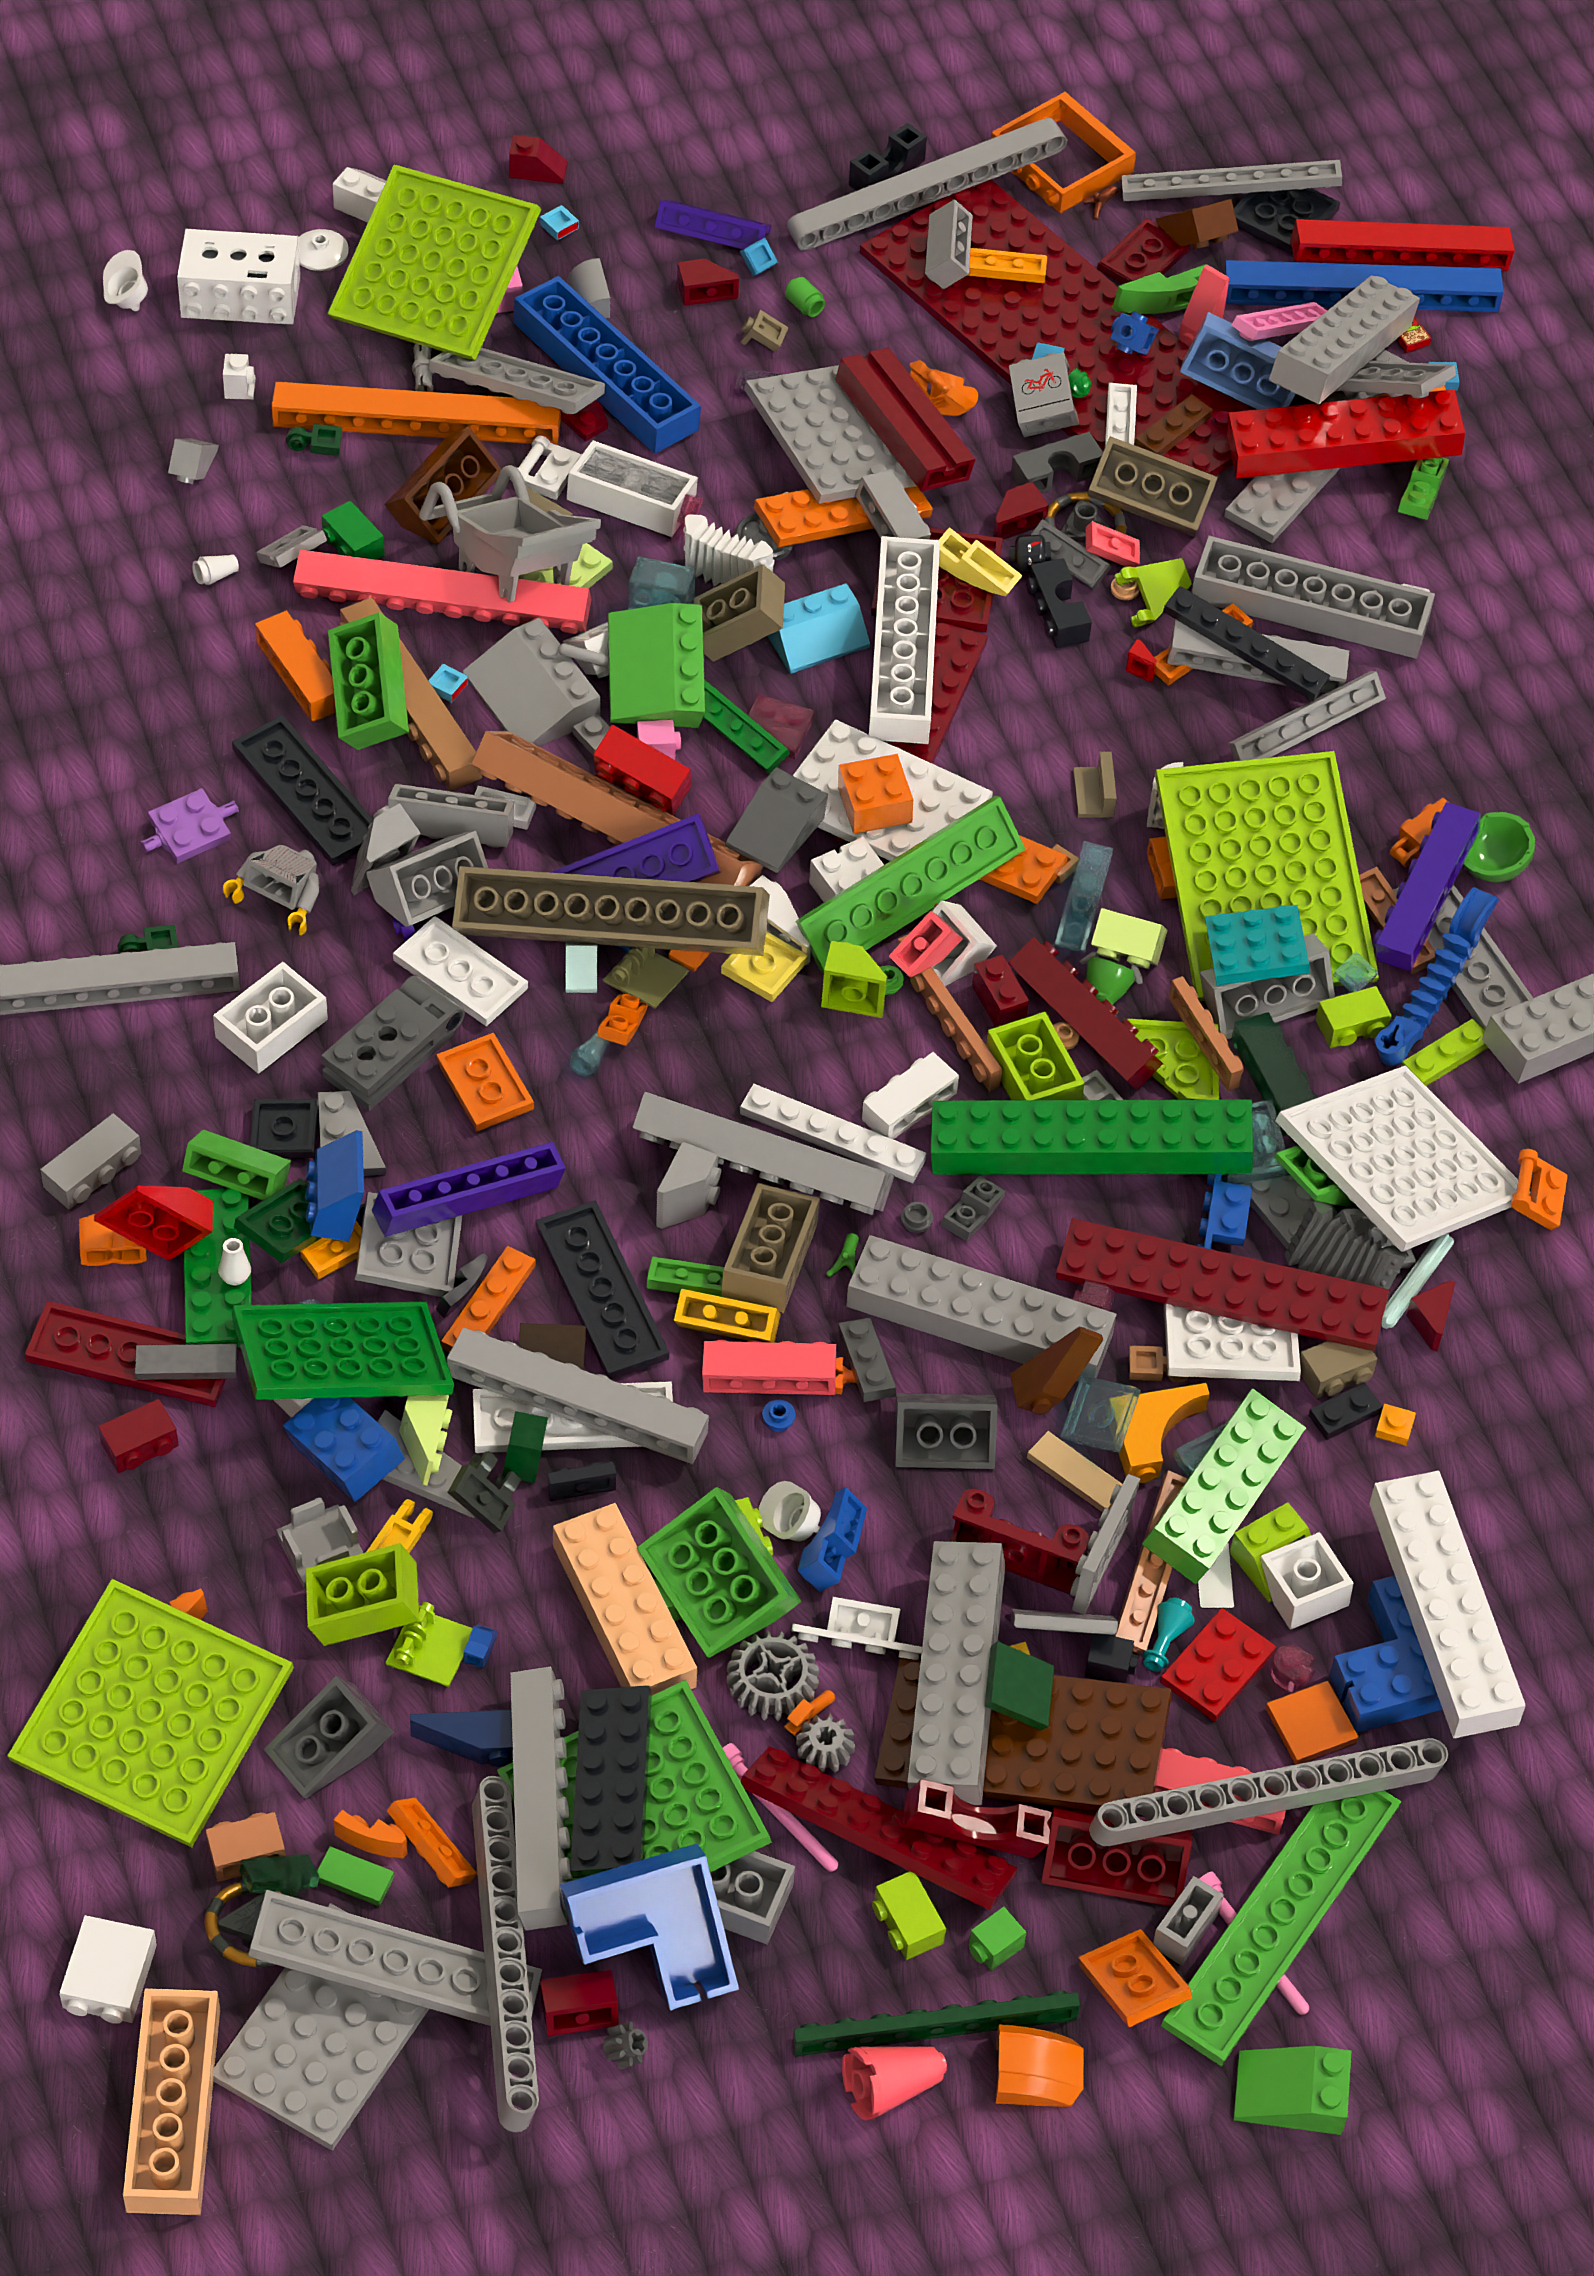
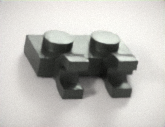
M487 1451L483 1454L482 1458L478 1454L473 1455L469 1464L463 1465L460 1468L447 1493L492 1532L496 1533L503 1530L516 1506L510 1499V1496L519 1485L521 1479L512 1471L508 1472L505 1478L501 1474L496 1475L493 1483L486 1479L498 1460L491 1452Z

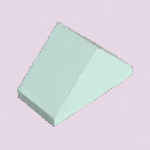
M566 942V993H597V944Z

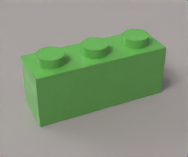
M203 1129L188 1142L182 1171L265 1200L286 1187L291 1160Z

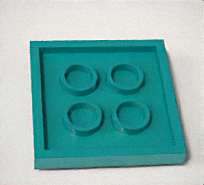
M1298 905L1205 917L1216 986L1310 974Z

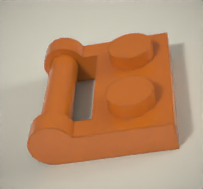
M1523 1149L1519 1153L1518 1162L1521 1166L1517 1190L1512 1195L1511 1206L1516 1211L1552 1231L1560 1226L1568 1175L1538 1158V1153L1535 1150ZM1532 1172H1533L1534 1175H1533L1531 1193H1530V1196H1529V1190H1530V1184H1531V1177H1532Z

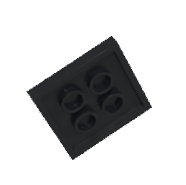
M1313 188L1250 192L1236 205L1234 213L1238 228L1293 254L1290 238L1296 219L1331 220L1339 211L1340 202Z

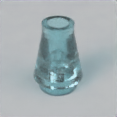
M595 1032L591 1038L573 1050L570 1055V1067L578 1075L589 1076L596 1073L609 1041L597 1036L598 1032Z

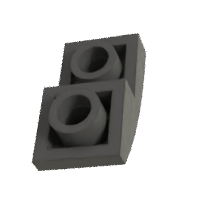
M979 1176L963 1191L961 1200L943 1216L941 1226L967 1242L995 1211L1005 1197L1006 1191L984 1177Z

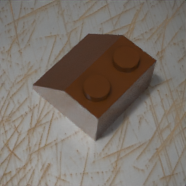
M1231 199L1156 218L1157 225L1181 247L1193 244V249L1209 246L1210 239H1212L1213 244L1229 240L1228 234L1239 231Z

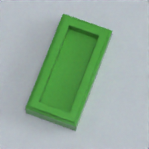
M330 1846L315 1874V1881L380 1907L395 1876L394 1871Z

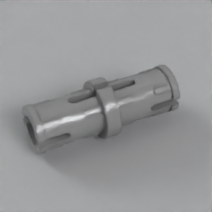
M415 344L413 347L415 362L412 365V372L415 376V391L425 392V387L427 386V392H433L432 375L434 372L429 371L432 348L422 345V350L420 351V345Z

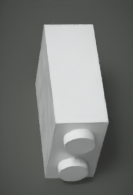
M85 1915L60 1990L62 2007L78 2016H85L88 2013L101 2016L102 2019L110 2023H121L122 2021L132 2023L157 1946L154 1930Z

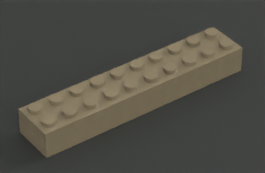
M459 866L452 927L461 935L763 956L770 894L763 887Z

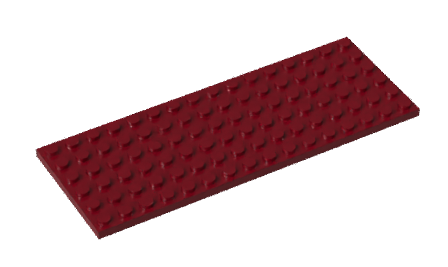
M991 179L933 202L860 245V254L1009 384L1012 385L1009 365L1016 364L1025 359L1032 360L1037 342L1065 348L1064 354L1070 367L1068 375L1078 368L1081 372L1085 371L1091 380V388L1088 395L1081 398L1072 396L1079 424L1061 428L1070 437L1090 432L1102 452H1104L1109 383L1137 385L1135 438L1192 394L1213 409L1212 417L1162 456L1214 476L1233 465L1227 438L1229 412L1258 409L1181 373L1182 362L1189 347L1151 314H1141L1148 318L1147 324L1159 329L1147 355L1134 350L1132 354H1128L1116 348L1118 342L1110 339L1112 335L1111 327L1114 320L1124 313L1116 312L1112 309L1118 287ZM955 199L973 215L970 248L1046 255L1045 283L965 276L947 288L942 289L925 274L929 214Z

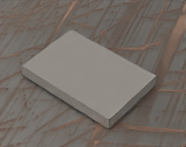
M1012 1609L1011 1622L1016 1628L1115 1635L1118 1628V1621L1114 1616Z

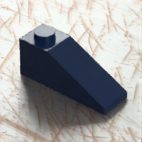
M512 1710L410 1714L411 1737L479 1764L502 1767L513 1762Z

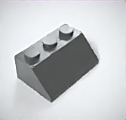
M896 1393L895 1467L995 1469L998 1407L995 1395Z

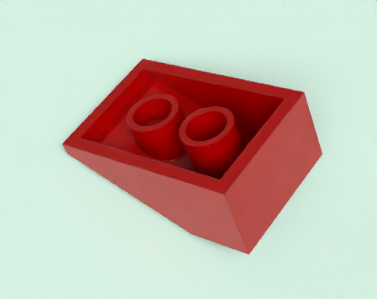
M138 1185L95 1214L94 1221L170 1261L212 1233L213 1201L189 1187Z

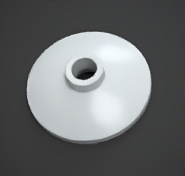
M316 229L298 237L299 262L301 266L309 270H332L343 264L348 257V243L337 232Z

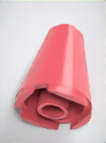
M854 2047L848 2049L850 2053L845 2054L842 2059V2077L846 2093L853 2092L856 2102L851 2103V2107L858 2117L865 2121L875 2119L940 2083L947 2071L944 2055L934 2047Z

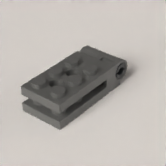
M413 975L403 983L399 990H394L321 1055V1061L326 1066L322 1070L323 1078L340 1091H350L355 1102L367 1111H371L455 1035V1030L464 1019L465 1010L420 977Z

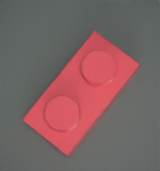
M1093 521L1086 526V551L1125 567H1137L1140 564V542L1138 539Z

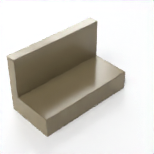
M1100 752L1097 767L1073 768L1078 818L1114 817L1117 797L1112 752Z

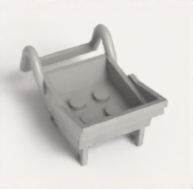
M512 465L502 468L491 493L454 501L452 492L446 484L442 482L432 484L419 513L420 518L424 521L447 516L453 527L454 542L459 547V570L474 573L475 567H477L482 572L499 575V595L501 598L507 597L508 603L515 601L518 577L522 574L553 567L554 584L561 583V585L569 586L572 564L578 560L582 545L595 540L596 529H599L601 526V519L563 515L556 510H550L546 513L530 503L523 476ZM511 478L516 496L502 499ZM440 495L443 504L435 506Z

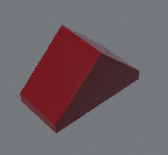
M1451 1280L1412 1297L1406 1314L1430 1349L1438 1351L1456 1283Z

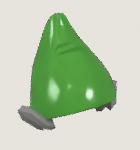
M1097 951L1091 952L1079 961L1082 965H1087L1086 980L1099 991L1095 997L1101 1003L1107 999L1113 1005L1127 992L1134 982L1142 984L1141 973L1134 964L1129 969L1112 961L1099 958Z

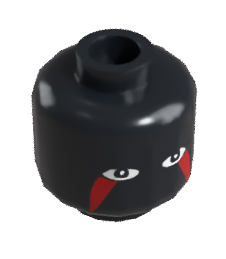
M1042 535L1018 536L1015 546H1009L1010 564L1015 563L1019 573H1030L1032 564L1051 561L1050 542H1046Z

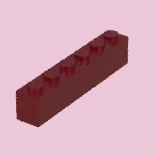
M1033 937L1008 964L1131 1086L1138 1090L1163 1065L1155 1056L1159 1050L1147 1038L1141 1042L1135 1036L1139 1030L1127 1019L1121 1023L1115 1017L1119 1011L1107 999L1101 1003L1095 997L1099 991L1086 979L1081 983L1075 977L1079 972L1067 960L1061 964L1055 958L1059 952L1047 940L1041 944Z

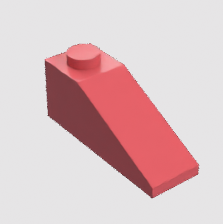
M1209 265L1203 267L1181 322L1179 339L1188 347L1193 342L1207 312L1223 319L1229 277Z

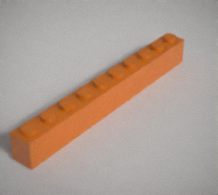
M276 382L272 402L273 427L313 429V424L342 427V431L436 438H446L449 433L470 427L481 441L532 444L536 436L541 435L546 437L550 443L558 445L561 409L551 406L543 407L538 405L537 402L527 399L520 400L513 397Z

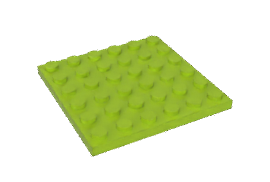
M393 165L328 315L335 320L475 361L538 219L541 208L537 204Z
M112 1579L9 1752L8 1758L10 1761L192 1848L289 1678L294 1666L292 1662Z

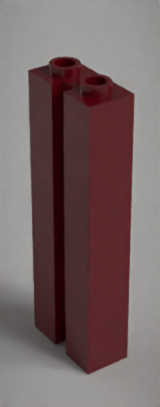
M889 347L871 351L864 358L861 354L841 358L835 378L836 382L921 492L969 480L976 458Z

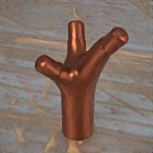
M1111 185L1099 194L1097 192L1094 193V197L1084 199L1085 205L1096 203L1094 220L1099 219V213L1104 204L1117 195L1118 190L1115 186Z

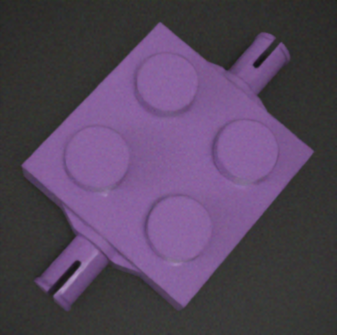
M201 788L148 812V819L154 827L156 835L140 841L141 847L147 853L162 846L170 852L178 864L230 841L231 832L224 823L223 818L238 813L237 804L233 800L223 806L216 807Z

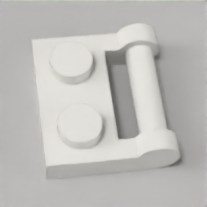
M539 435L532 442V449L517 469L521 472L526 487L538 494L556 500L568 483L570 470L582 454L550 443L546 437ZM541 454L547 456V459L534 477L528 475Z

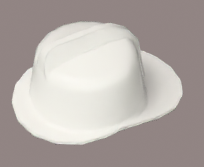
M121 251L114 255L107 263L103 272L104 299L107 303L117 304L123 309L139 310L140 302L147 295L148 287L142 275L141 259L135 251Z
M782 1481L769 1488L763 1496L759 1505V1512L764 1529L780 1539L801 1542L809 1538L813 1532L817 1533L820 1527L818 1524L821 1517V1509L804 1489L792 1482Z

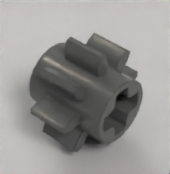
M631 2021L607 2029L609 2035L603 2041V2052L608 2061L617 2062L618 2069L631 2067L643 2062L641 2055L645 2054L648 2043L642 2030L633 2029Z

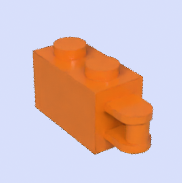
M1441 798L1434 804H1428L1414 819H1407L1400 826L1398 842L1393 845L1389 854L1405 868L1410 866L1414 858H1419L1423 837L1430 835L1433 817L1437 811H1442L1445 803L1448 802L1446 799Z

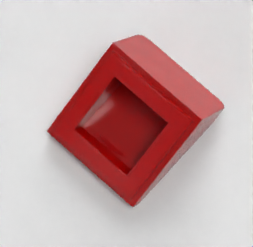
M1139 639L1136 640L1128 652L1126 672L1152 683L1157 660Z

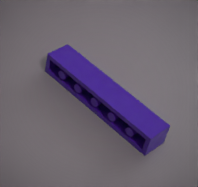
M1446 802L1442 811L1435 813L1431 824L1432 831L1429 836L1425 835L1421 842L1419 850L1421 854L1418 859L1414 858L1408 870L1409 878L1406 883L1402 882L1396 896L1398 900L1395 906L1388 908L1385 916L1386 925L1383 930L1379 929L1375 935L1373 947H1376L1377 961L1411 972L1480 831L1479 812Z
M549 1142L379 1190L372 1213L384 1237L555 1189L558 1187L566 1167L554 1143Z

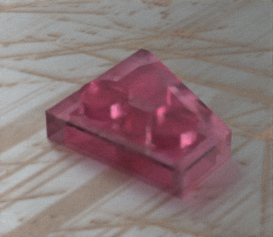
M758 694L748 716L788 748L790 758L796 759L814 719V710Z

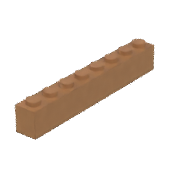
M371 597L340 609L341 622L338 623V626L378 612L383 613ZM399 638L409 727L408 737L411 741L415 740L417 742L424 761L431 763L436 779L440 783L443 782L450 792L482 779V775L479 773L481 769L472 765L476 755L475 749Z

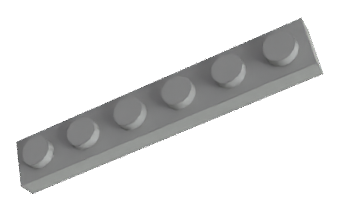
M1370 671L1316 698L1314 702L1310 701L1229 742L1234 760L1270 758L1386 699L1377 671Z

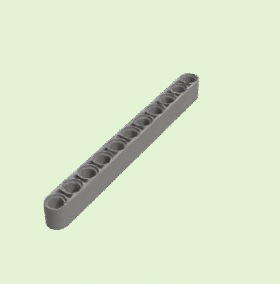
M1045 118L798 213L788 220L786 228L800 250H810L1055 155L1065 148L1067 139L1055 120Z
M1427 1738L1112 1801L1103 1804L1099 1808L1090 1824L1089 1831L1092 1839L1097 1844L1112 1846L1423 1783L1436 1777L1447 1761L1448 1751L1439 1740ZM1424 1757L1430 1759L1432 1763L1426 1761ZM1392 1763L1397 1764L1401 1769L1396 1768ZM1361 1769L1367 1771L1370 1776L1365 1775ZM1329 1776L1335 1777L1338 1782L1333 1781ZM1297 1782L1303 1783L1307 1789L1298 1785ZM1265 1788L1272 1790L1275 1795L1268 1793ZM1233 1795L1241 1797L1244 1802L1237 1800ZM1201 1801L1207 1802L1212 1808L1205 1807ZM1169 1808H1174L1180 1815L1172 1813ZM1136 1814L1143 1815L1147 1821L1140 1820ZM1103 1821L1111 1822L1115 1828L1108 1827Z
M488 1776L479 1785L472 1804L497 2108L499 2121L505 2129L511 2132H522L527 2129L538 2106L539 2096L523 1924L518 1915L516 1846L511 1792L508 1783L504 1779Z

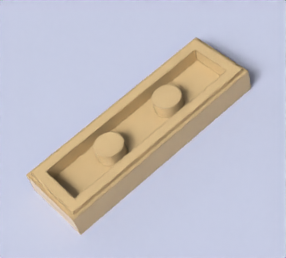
M1049 1431L1027 1454V1459L1102 1513L1105 1507L1110 1509L1113 1505L1110 1503V1498L1116 1484L1123 1485Z

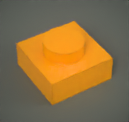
M1384 1403L1375 1437L1407 1446L1416 1413Z

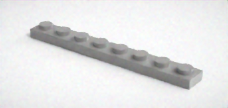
M1340 160L1122 175L1123 201L1342 186Z

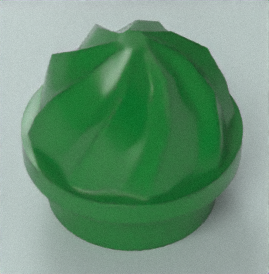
M1078 368L1068 375L1071 394L1075 398L1088 395L1091 388V380L1087 376L1088 374L1085 371L1081 372Z

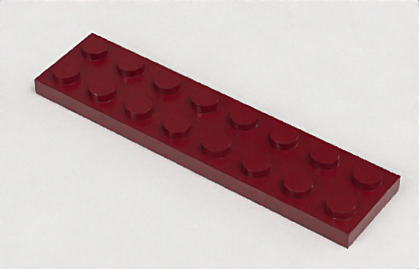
M769 1746L742 1776L741 1784L745 1790L988 1910H991L1012 1882L1017 1871V1867L1007 1863L1005 1859L999 1856H992L976 1848L974 1844L904 1827V1810H898L882 1802L877 1796L866 1794L851 1787L844 1780L835 1779L822 1773L816 1766L800 1762L790 1757L783 1750L774 1749Z

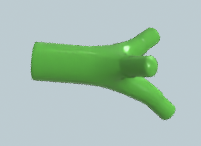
M847 1234L838 1260L826 1273L828 1277H832L843 1266L849 1267L852 1274L854 1273L856 1268L855 1250L859 1240L856 1234Z

